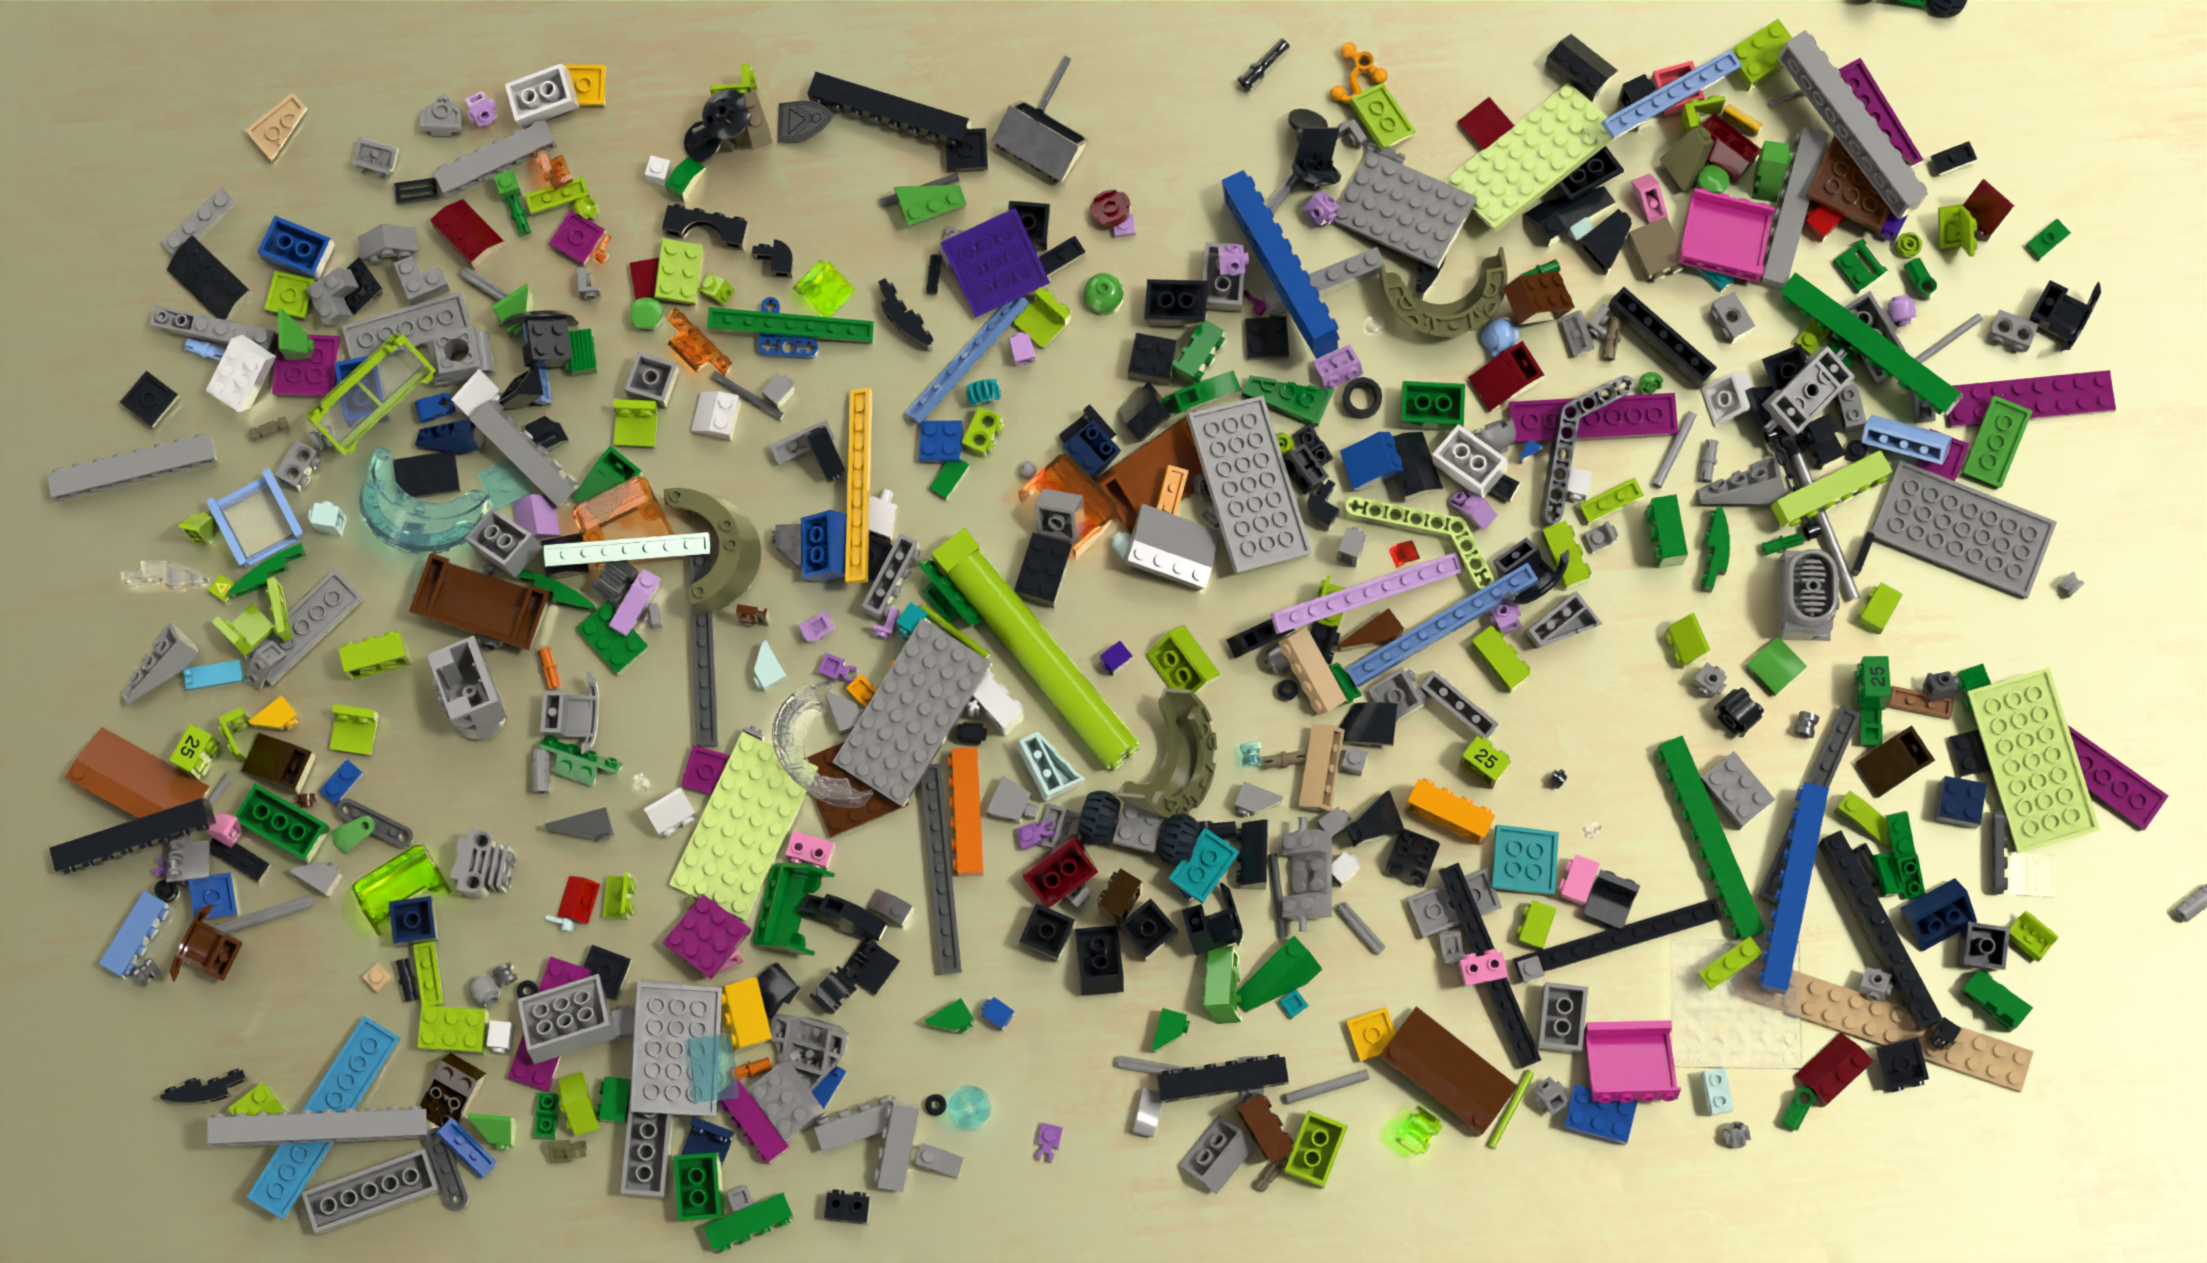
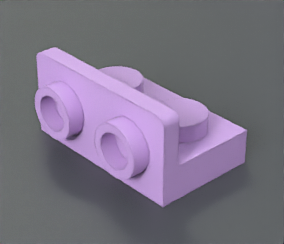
M1347 345L1313 361L1314 368L1322 379L1326 390L1327 388L1337 387L1363 374L1360 360L1351 345Z

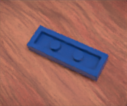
M450 1118L436 1133L480 1179L498 1163L453 1118Z

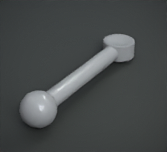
M1800 89L1781 99L1771 100L1769 107L1774 109L1777 104L1804 93Z

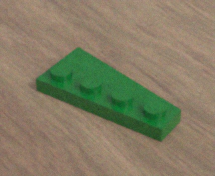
M1250 375L1242 396L1250 399L1264 395L1268 407L1318 427L1334 393V389H1319L1317 386L1308 385L1307 387L1296 385L1294 382L1283 383L1277 382L1276 379Z

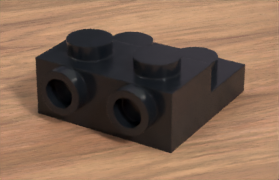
M1918 1037L1876 1048L1886 1090L1891 1089L1893 1093L1904 1090V1085L1912 1084V1087L1925 1085L1924 1080H1928L1929 1076Z

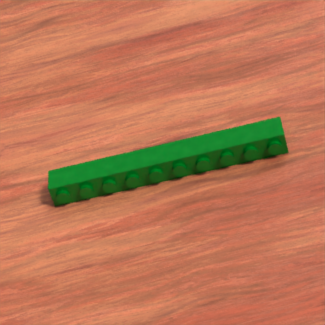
M1796 272L1780 291L1783 296L1782 300L1791 307L1796 305L1800 308L1798 312L1807 319L1810 316L1815 319V324L1824 331L1826 328L1833 332L1831 336L1840 343L1843 340L1848 343V348L1855 354L1860 352L1866 356L1864 360L1873 367L1875 365L1881 367V373L1889 379L1892 376L1898 380L1897 384L1904 390L1911 389L1915 392L1914 397L1922 403L1925 401L1929 402L1932 405L1930 408L1937 414L1941 415L1944 413L1948 416L1963 397L1956 388Z
M1683 735L1659 744L1656 756L1658 761L1663 763L1666 768L1664 774L1668 783L1671 782L1674 787L1672 793L1676 802L1680 801L1683 808L1680 810L1684 821L1689 822L1691 827L1689 833L1692 840L1697 841L1699 846L1697 852L1700 859L1706 862L1707 868L1705 870L1710 880L1713 879L1715 883L1714 892L1716 897L1723 902L1724 907H1722L1725 918H1729L1732 923L1730 929L1735 939L1738 938L1739 942H1742L1750 936L1753 938L1763 934L1766 931Z

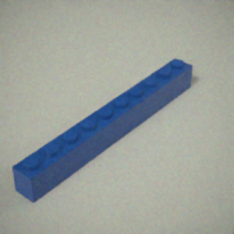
M1804 782L1802 787L1798 788L1795 800L1799 802L1798 807L1793 808L1791 820L1794 821V826L1789 828L1787 835L1790 845L1789 849L1785 848L1783 861H1786L1785 869L1781 868L1779 874V881H1782L1781 889L1777 888L1774 901H1778L1777 909L1773 908L1770 921L1774 922L1773 928L1768 929L1766 941L1770 943L1768 950L1764 949L1762 962H1765L1764 970L1760 969L1758 976L1761 990L1786 995L1789 988L1829 791L1827 787Z

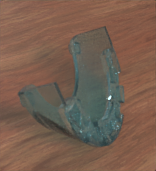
M378 445L371 459L359 496L361 516L364 522L373 530L372 533L385 544L414 554H419V552L443 553L449 551L451 547L466 543L465 538L488 513L490 495L480 490H470L455 500L443 503H430L415 499L406 494L397 485L393 477V453Z

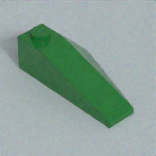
M1293 936L1236 992L1237 995H1241V1002L1237 1003L1247 1013L1273 999L1307 985L1323 969L1310 951Z

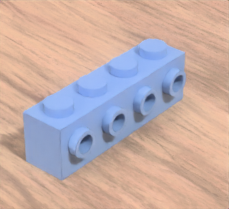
M1871 415L1865 424L1862 443L1942 465L1949 454L1952 436Z

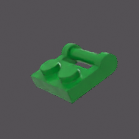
M1864 239L1858 241L1833 261L1858 294L1888 273V269L1882 266L1868 249ZM1860 251L1876 273L1872 275L1855 253Z

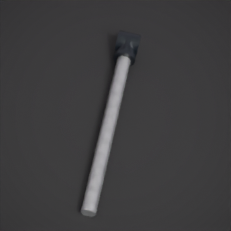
M1784 429L1779 430L1781 435L1778 439L1780 446L1785 449L1789 460H1792L1802 487L1814 483L1803 456L1806 450L1801 446L1803 444L1801 432L1789 435ZM1823 508L1818 511L1819 514L1815 516V519L1820 527L1830 556L1837 565L1838 575L1848 600L1851 602L1859 599L1861 596L1829 517Z

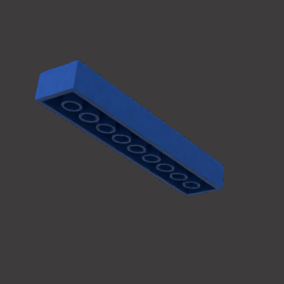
M1242 170L1222 179L1225 203L1314 357L1318 359L1337 350L1338 340H1340L1336 331L1339 329L1337 322L1334 318L1331 319L1329 317L1326 303H1321L1319 300V292L1315 286H1311V280L1307 271L1301 269V261L1298 255H1293L1289 240L1287 238L1284 239L1282 236L1281 226L1278 222L1275 223L1273 221V213L1269 207L1266 208L1263 204L1265 201L1261 192H1256L1253 178L1247 176L1245 171Z

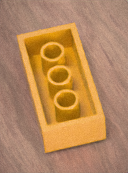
M1418 779L1405 809L1482 845L1495 818V815L1492 814L1493 811L1485 806L1477 807L1473 805V801L1466 797H1456L1454 792L1447 788H1437L1434 786L1435 783L1428 779Z

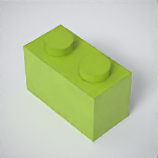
M1880 582L1878 587L1873 586L1868 595L1871 600L1868 605H1862L1858 613L1861 616L1858 622L1881 634L1903 594Z
M1532 900L1531 905L1526 904L1522 915L1526 917L1524 925L1519 924L1516 937H1519L1518 943L1539 951L1543 950L1557 908Z

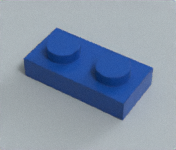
M347 759L319 792L333 804L337 805L364 773Z

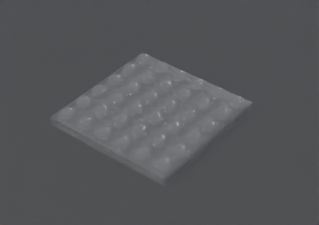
M1671 939L1672 1067L1801 1070L1800 941L1797 943L1789 988L1786 995L1760 989L1761 983L1758 982L1760 969L1764 970L1765 962H1762L1763 954L1712 991L1709 990L1698 975L1700 971L1744 940ZM1754 940L1762 952H1764V949L1768 950L1770 942Z

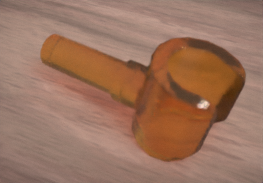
M610 235L606 236L601 247L595 251V259L601 264L609 256L605 250L611 239Z

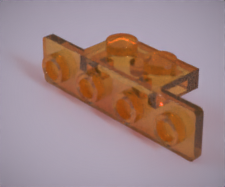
M677 308L672 309L668 321L680 333L671 338L668 345L695 372L711 363L723 376L727 375L732 366L729 358L702 334L700 329L694 326L684 313L680 312Z

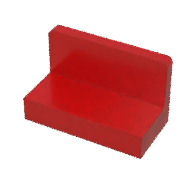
M569 876L557 916L588 924L600 884L585 877Z

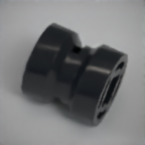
M166 879L160 880L154 887L155 895L166 903L175 902L179 897L180 891L177 885L173 882H166Z

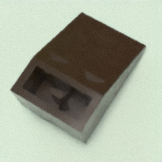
M1911 725L1855 763L1878 798L1931 766L1936 760Z
M258 733L241 771L299 795L316 756L313 752L292 743Z
M452 1053L446 1055L441 1059L419 1105L422 1109H426L427 1120L439 1127H442L450 1118H453L459 1124L478 1093L487 1073Z

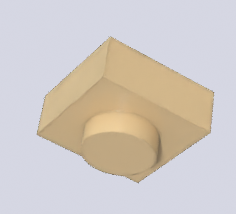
M378 962L362 976L377 993L393 979Z

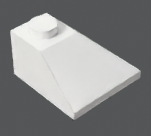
M1733 371L1702 387L1715 426L1749 410L1750 404L1745 390L1753 386L1748 371Z

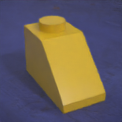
M281 695L248 720V722L257 729L285 731L286 729L291 730L298 724L297 721L300 720V717Z

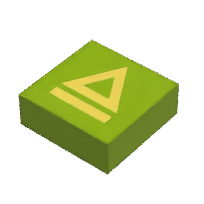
M219 574L208 591L226 603L231 597L229 590L235 583Z

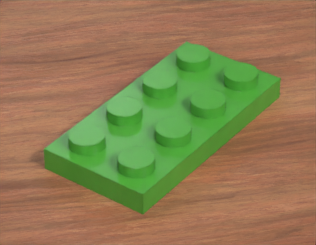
M1993 395L1962 473L1995 487L2002 488L2033 411Z

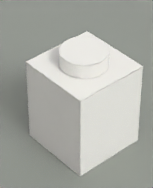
M650 155L645 172L647 182L665 186L673 169L671 161Z
M1574 467L1571 468L1566 494L1570 500L1579 502L1586 499L1592 472Z
M1344 852L1332 863V879L1342 887L1359 870V860L1352 853L1348 855Z
M490 1020L487 1047L492 1049L494 1053L503 1054L505 1050L511 1051L514 1025L511 1022Z

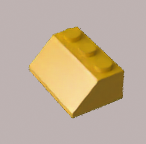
M757 977L722 987L721 1023L725 1028L726 1043L729 1046L730 1053L751 1050L772 1039Z

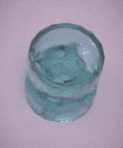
M1247 742L1240 745V751L1243 753V767L1263 764V757L1260 755V742Z

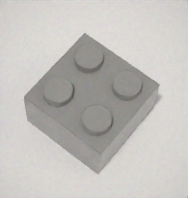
M638 351L624 389L626 395L638 400L656 401L657 406L666 408L680 371L678 364Z
M1043 488L1035 503L1037 534L1077 543L1085 529L1083 495Z

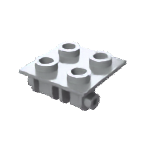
M172 838L168 845L166 882L209 878L210 840L182 843L180 838Z

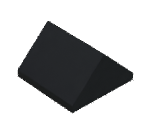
M536 364L511 381L497 401L503 408L522 409L544 395L538 366Z

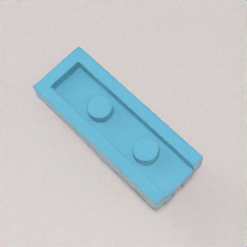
M240 660L186 668L183 671L187 691L244 682Z

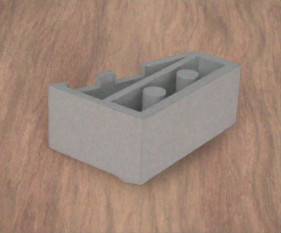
M1576 591L1524 631V633L1534 646L1539 648L1592 629L1603 623Z

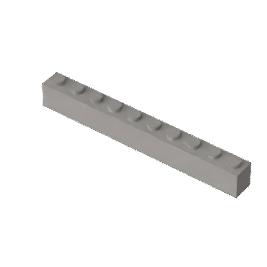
M411 1106L409 1110H400V1107H388L387 1111H378V1108H366L364 1112H357L356 1109H344L343 1112L335 1113V1110L327 1109L322 1110V1113L314 1114L311 1110L300 1111V1114L281 1111L278 1112V1115L258 1112L256 1116H247V1113H236L234 1117H225V1114H213L212 1118H207L208 1147L427 1138L426 1109H422L421 1106Z

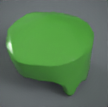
M1708 165L1700 171L1696 188L1707 189L1716 194L1724 193L1729 185V176L1722 168L1716 165Z
M653 298L637 299L631 306L630 317L632 324L638 328L656 330L663 321V308L660 302Z

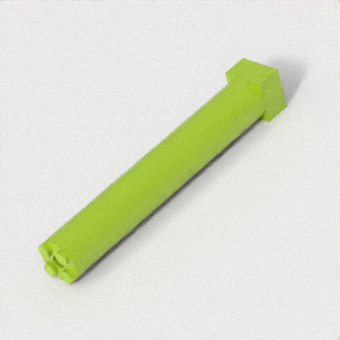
M964 528L931 553L932 561L937 564L938 570L942 575L946 576L1107 769L1111 768L1115 771L1123 764L1122 760L1127 756L1131 758L1139 751L1140 741L981 553L980 546Z

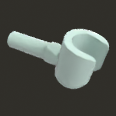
M546 915L545 920L562 924L561 931H574V922L572 920Z

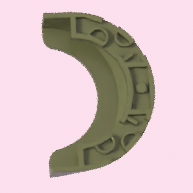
M1499 247L1497 256L1488 257L1483 260L1479 279L1471 292L1462 299L1452 303L1433 304L1413 295L1397 273H1386L1385 265H1381L1379 271L1382 288L1396 314L1414 329L1440 337L1463 335L1485 324L1496 313L1505 295L1503 287L1507 285L1508 276L1504 249Z
M687 488L664 489L665 505H669L674 509L688 510L689 516H703L713 526L719 539V555L714 567L705 577L693 583L689 588L692 616L729 606L737 601V598L745 591H748L759 570L761 544L754 524L739 507L725 499Z
M1164 688L1158 701L1167 730V747L1163 763L1157 774L1146 783L1124 782L1117 796L1128 804L1164 818H1170L1172 815L1180 813L1189 815V811L1197 808L1204 800L1215 773L1216 763H1213L1214 750L1217 749L1216 733L1212 732L1210 725L1212 718L1206 706L1192 690Z

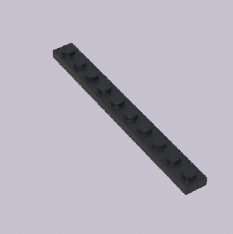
M1459 862L1439 870L1438 872L1472 953H1476V957L1483 956L1484 951L1495 949ZM1504 978L1485 982L1520 1068L1522 1069L1541 1061L1508 979Z
M1714 898L1624 925L1622 930L1614 928L1513 959L1518 979L1522 980L1517 962L1534 956H1538L1545 973L1721 920L1722 915L1717 900Z

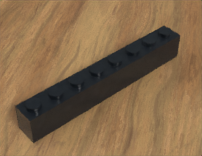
M816 71L807 93L810 101L829 106L836 112L846 111L853 117L861 118L862 116L875 124L885 123L892 129L899 130L901 128L915 136L921 134L931 141L937 142L940 140L948 146L955 148L957 146H964L971 127L970 119Z
M200 798L50 847L49 849L55 872H63L64 875L76 873V869L83 867V869L96 866V862L102 861V863L115 860L114 856L121 855V857L133 854V850H147L152 848V844L157 842L159 844H166L171 842L173 837L184 838L190 836V832L197 830V832L209 830V826L216 824L210 799Z

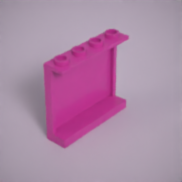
M1703 188L1695 189L1690 198L1678 263L1759 282L1763 275L1764 267L1762 265L1771 217L1775 208L1765 203H1753L1745 198L1737 199L1724 193H1712Z
M1671 1020L1586 1023L1584 1042L1592 1102L1609 1103L1611 1101H1621L1628 1103L1634 1100H1642L1643 1102L1663 1100L1670 1102L1678 1099L1681 1087H1677L1670 1039V1032L1672 1030Z

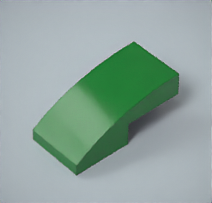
M1860 710V745H1882V710Z

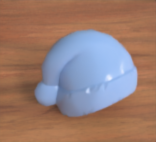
M1508 317L1496 318L1486 324L1481 336L1482 343L1487 350L1491 351L1492 358H1495L1505 350L1516 345L1519 340L1520 330L1514 320Z

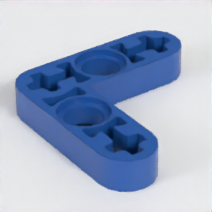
M767 297L762 301L761 312H769L766 306L773 303L776 308L772 309V313H780V304L776 298ZM759 334V351L765 357L813 359L819 352L817 342L810 338L779 337V335ZM770 342L771 346L777 347V342H780V352H777V348H770L769 351H766L763 346ZM786 343L794 345L795 348L791 353L783 351V346ZM797 343H801V348H807L808 344H811L812 348H815V350H811V353H807L806 349H800L801 353H797Z

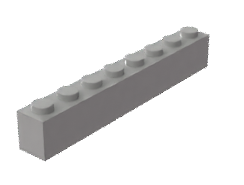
M1805 126L1801 133L1797 132L1794 144L1798 145L1797 150L1792 151V168L1787 170L1784 182H1788L1786 189L1782 188L1779 198L1783 202L1781 208L1777 207L1774 219L1777 220L1776 227L1772 226L1769 235L1772 243L1771 246L1767 245L1764 254L1767 261L1766 265H1762L1764 270L1761 284L1782 290L1788 282L1810 201L1809 198L1805 197V194L1818 170L1827 132Z
M200 433L191 439L179 438L174 440V443H159L150 449L138 448L133 453H118L109 459L97 458L92 463H77L68 469L56 468L46 475L51 498L55 502L215 464L218 463L213 438L210 434Z

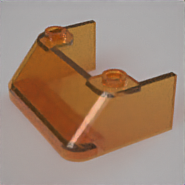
M1066 454L1057 456L1018 492L1019 500L1022 503L1037 489L1042 492L1043 488L1083 495L1084 514L1089 519L1085 521V529L1082 533L1084 538L1073 548V555L1076 559L1103 534L1117 515V504L1072 457Z
M636 475L579 502L572 510L573 518L584 542L604 541L601 527L637 510L647 521H654L661 517L669 535L674 534L672 526L649 480L643 475ZM600 562L595 563L598 570L602 568Z

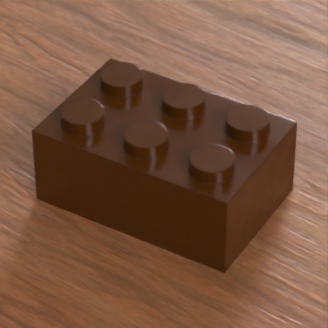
M1558 271L1519 276L1503 287L1519 325L1559 319L1575 308L1572 298L1564 285L1563 278Z
M1255 1092L1235 1104L1234 1108L1265 1160L1272 1164L1294 1151L1291 1146L1294 1142L1290 1135L1285 1131L1283 1132L1280 1128L1283 1124L1278 1115L1271 1113L1269 1108L1272 1105L1268 1098L1263 1094Z

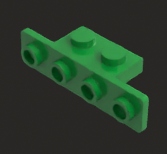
M925 559L918 563V566L932 581L922 592L948 623L953 622L959 614L969 626L977 625L981 622L975 609L969 607L964 601V596L953 588L951 581L942 575L934 561Z
M544 737L539 743V748L558 754L553 773L590 786L595 784L599 768L617 774L623 767V763L618 762L616 758L603 757L592 750H589L586 754H581V749L577 745L559 742L554 737Z

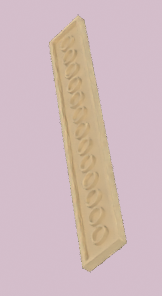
M1759 958L1748 964L1741 971L1734 993L1736 997L1881 1046L1918 1037L1925 1061L2017 1092H2022L2034 1053L2032 1050L1959 1026L1962 1030L1954 1040L1956 1043L1947 1051L1945 1049L1941 1051L1931 1044L1933 1041L1929 1039L1938 1024L1919 1032L1905 1007L1887 1001H1873L1867 995L1795 970H1792L1786 995L1761 990L1758 976L1760 969L1764 970L1765 962H1762V959Z

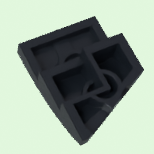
M1355 703L1339 726V728L1345 730L1342 744L1393 746L1398 703Z

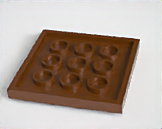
M1834 135L1805 197L1879 233L1891 209ZM1902 155L1904 162L1912 166L1914 161Z
M844 742L802 759L819 767L810 789L831 838L909 806L907 802L902 807L833 763Z

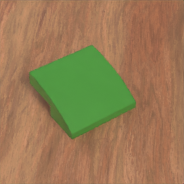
M1779 636L1746 665L1774 696L1807 668L1805 663Z

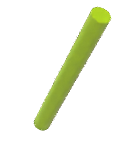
M926 604L920 607L928 613L930 619L984 658H988L990 652L954 625L948 623L946 619Z
M1526 1071L1488 1143V1146L1496 1149L1535 1074L1534 1072Z

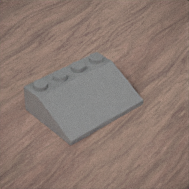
M1142 503L1122 563L1194 589L1202 590L1206 588L1220 531Z
M599 974L517 999L527 1051L534 1064L616 1039L613 1020Z

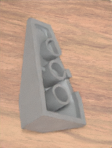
M1772 457L1755 462L1750 465L1751 469L1742 473L1738 470L1733 473V477L1727 480L1719 479L1698 489L1701 504H1769L1787 496L1777 458Z
M172 622L156 637L153 642L156 646L150 655L145 654L142 659L144 660L140 671L136 670L121 691V695L127 704L132 703L184 670L197 658L199 652L195 644Z

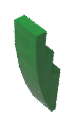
M299 543L260 563L229 590L230 596L236 599L268 587L267 579L290 570L288 562L307 556L305 547L302 543Z
M524 569L516 576L518 581L533 583L535 587L550 591L555 605L590 612L596 611V607L592 602L559 581Z

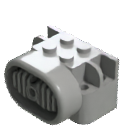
M1818 549L1783 551L1780 556L1781 640H1831L1833 619L1836 616V610H1839L1840 579L1835 561L1826 552Z
M473 635L427 654L435 676L432 682L439 694V701L448 719L450 718L451 722L458 727L463 735L471 739H486L496 734L502 728L507 718L506 710L475 636Z

